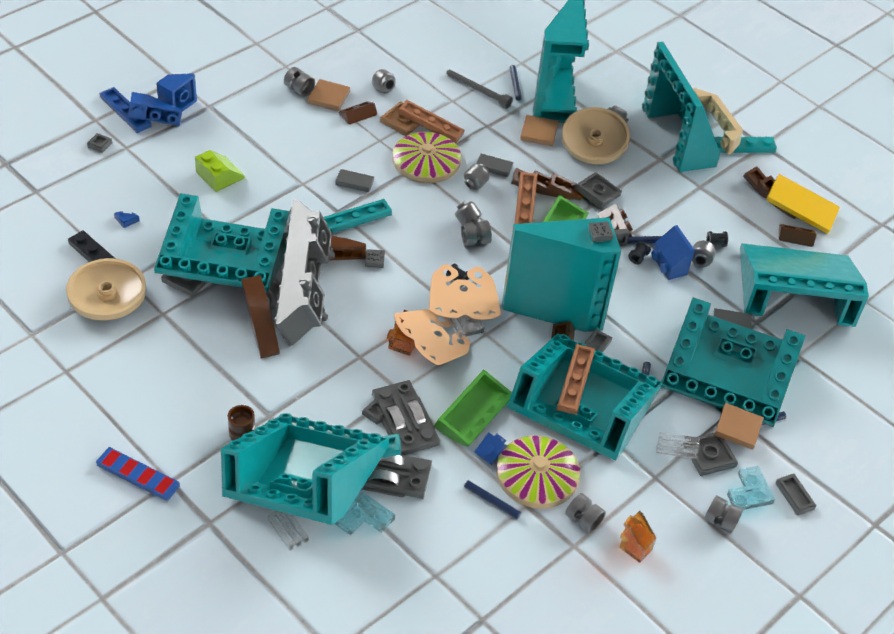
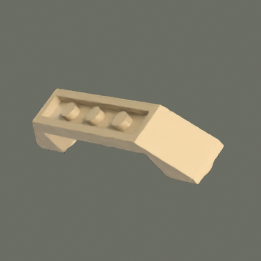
M693 88L704 110H708L721 129H723L724 135L721 139V147L727 155H731L740 144L743 129L717 95Z

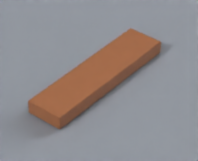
M406 100L398 110V114L437 134L448 137L454 143H457L464 134V129L409 100Z
M520 172L514 224L533 223L538 175L536 173Z
M576 344L557 410L577 415L595 353L594 348Z

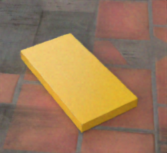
M778 174L766 198V201L826 234L830 232L840 209L836 204L781 174Z

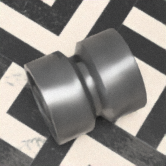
M292 67L285 74L284 84L305 97L314 89L315 79L299 68Z
M488 220L477 221L475 225L473 222L461 224V238L465 247L474 246L477 242L479 244L491 243L492 232Z
M580 493L571 501L565 515L572 521L579 522V526L586 532L592 533L603 521L606 511L597 504L592 505V500L583 493Z
M716 495L704 520L714 525L719 523L721 529L732 533L744 509L735 504L728 505L727 500Z

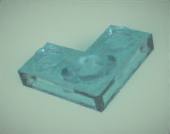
M759 466L740 469L738 475L744 487L728 490L727 496L731 504H735L744 510L774 504L775 497Z
M361 492L345 516L334 524L349 535H352L364 522L382 533L395 520V514L364 492Z

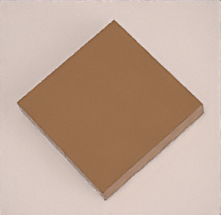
M319 79L308 97V103L339 111L350 93V87Z
M400 101L380 117V122L407 136L420 125L398 114V110L403 104Z
M526 115L520 140L553 146L559 121Z
M725 403L714 435L753 450L764 417Z

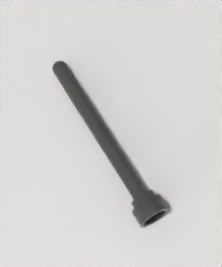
M447 70L446 72L448 76L497 100L500 106L508 109L513 102V97L507 94L500 95L452 70Z

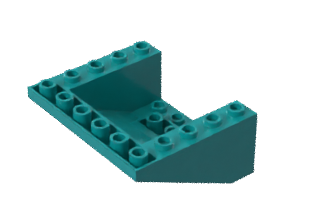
M568 0L544 30L533 104V116L565 123L569 116L577 111V107H574L576 105V96H574L575 86H573L572 62H575L576 57H584L585 50L589 49V40H587L588 29H586L587 19H585L586 9H584L585 0Z
M663 41L657 42L653 53V63L650 66L651 71L648 77L642 110L648 118L678 114L679 118L682 119L683 124L679 132L675 156H673V164L679 172L717 167L720 152L704 107Z
M180 193L154 271L158 274L243 288L241 279L261 275L265 292H268L284 261L283 255L287 247L286 237H288L290 211L271 208L265 229L203 219L199 197Z
M610 217L513 224L502 298L503 310L553 324L571 321L575 330L591 332L595 329L602 331L621 255V248ZM608 221L614 235L613 240L593 242L588 230L589 223Z
M741 243L740 259L744 313L763 316L772 291L834 298L837 325L856 327L869 294L866 281L848 255Z
M692 297L661 381L663 382L661 388L723 409L725 403L764 417L766 420L762 422L774 427L806 335L786 329L781 340L709 315L711 303Z
M557 333L520 367L507 408L616 461L661 389L663 382L654 376L640 372L635 367L624 365L620 360L612 359L605 356L601 351L595 350L577 415L557 410V405L576 344L586 345L571 340L567 335Z
M282 413L277 418L269 420L266 424L256 427L255 430L243 434L239 439L231 441L228 445L221 448L222 496L333 525L347 513L389 447V438L382 437L378 433H364L360 429L351 430L342 425L333 426L325 421L316 422L309 420L307 417L298 418L289 413Z

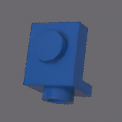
M488 432L474 452L492 465L503 449L507 447L505 444L506 439L498 433L494 436Z

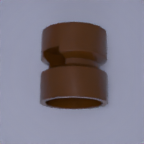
M237 405L229 410L227 415L228 430L232 441L239 439L243 434L255 430V414L252 408L246 405Z

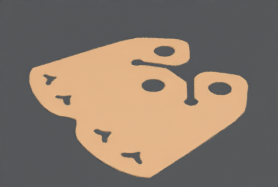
M448 264L442 265L433 273L429 310L431 312L448 318H459L467 315L477 320L493 319L501 315L494 280L483 268L476 266L467 272V276L471 280L481 285L480 288L469 280L460 279L452 282L449 286L446 285V282H450L458 276V271ZM449 270L451 275L445 276L443 271ZM476 272H480L482 274V278L478 279L474 276V274ZM465 285L468 290L463 292L460 290V286Z
M429 309L394 313L395 321L401 331L414 340L417 350L430 362L439 366L468 353L470 340L467 337L454 333L452 334L453 345H449L450 335L443 327L430 322L432 320L444 327H450L451 318L443 317L445 322H441L438 320L440 315L431 312ZM434 331L441 332L442 336L435 335ZM457 339H462L465 344L458 343Z

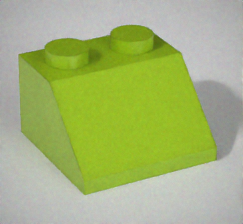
M208 150L195 156L196 173L215 192L245 179V175L224 155Z

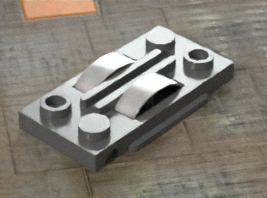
M410 380L372 390V396L379 404L376 410L378 414L383 413L384 417L381 421L387 434H399L402 455L440 445V439L435 431V427H433L434 425Z
M402 454L381 458L361 490L402 498L410 496L424 499L432 460Z

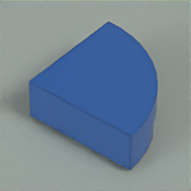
M123 211L114 213V218L123 228L140 221L139 216L133 212L132 214L123 213Z

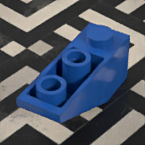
M131 93L128 117L180 126L182 109L148 94Z

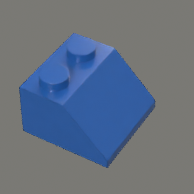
M193 73L168 74L156 83L158 99L182 109V112L197 101L195 74Z
M675 225L655 242L651 255L652 259L660 267L661 272L668 280L688 275L695 249L678 225Z

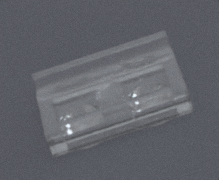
M467 315L459 318L447 317L458 338H461L463 335L467 337L484 333L485 327L481 320L473 319Z

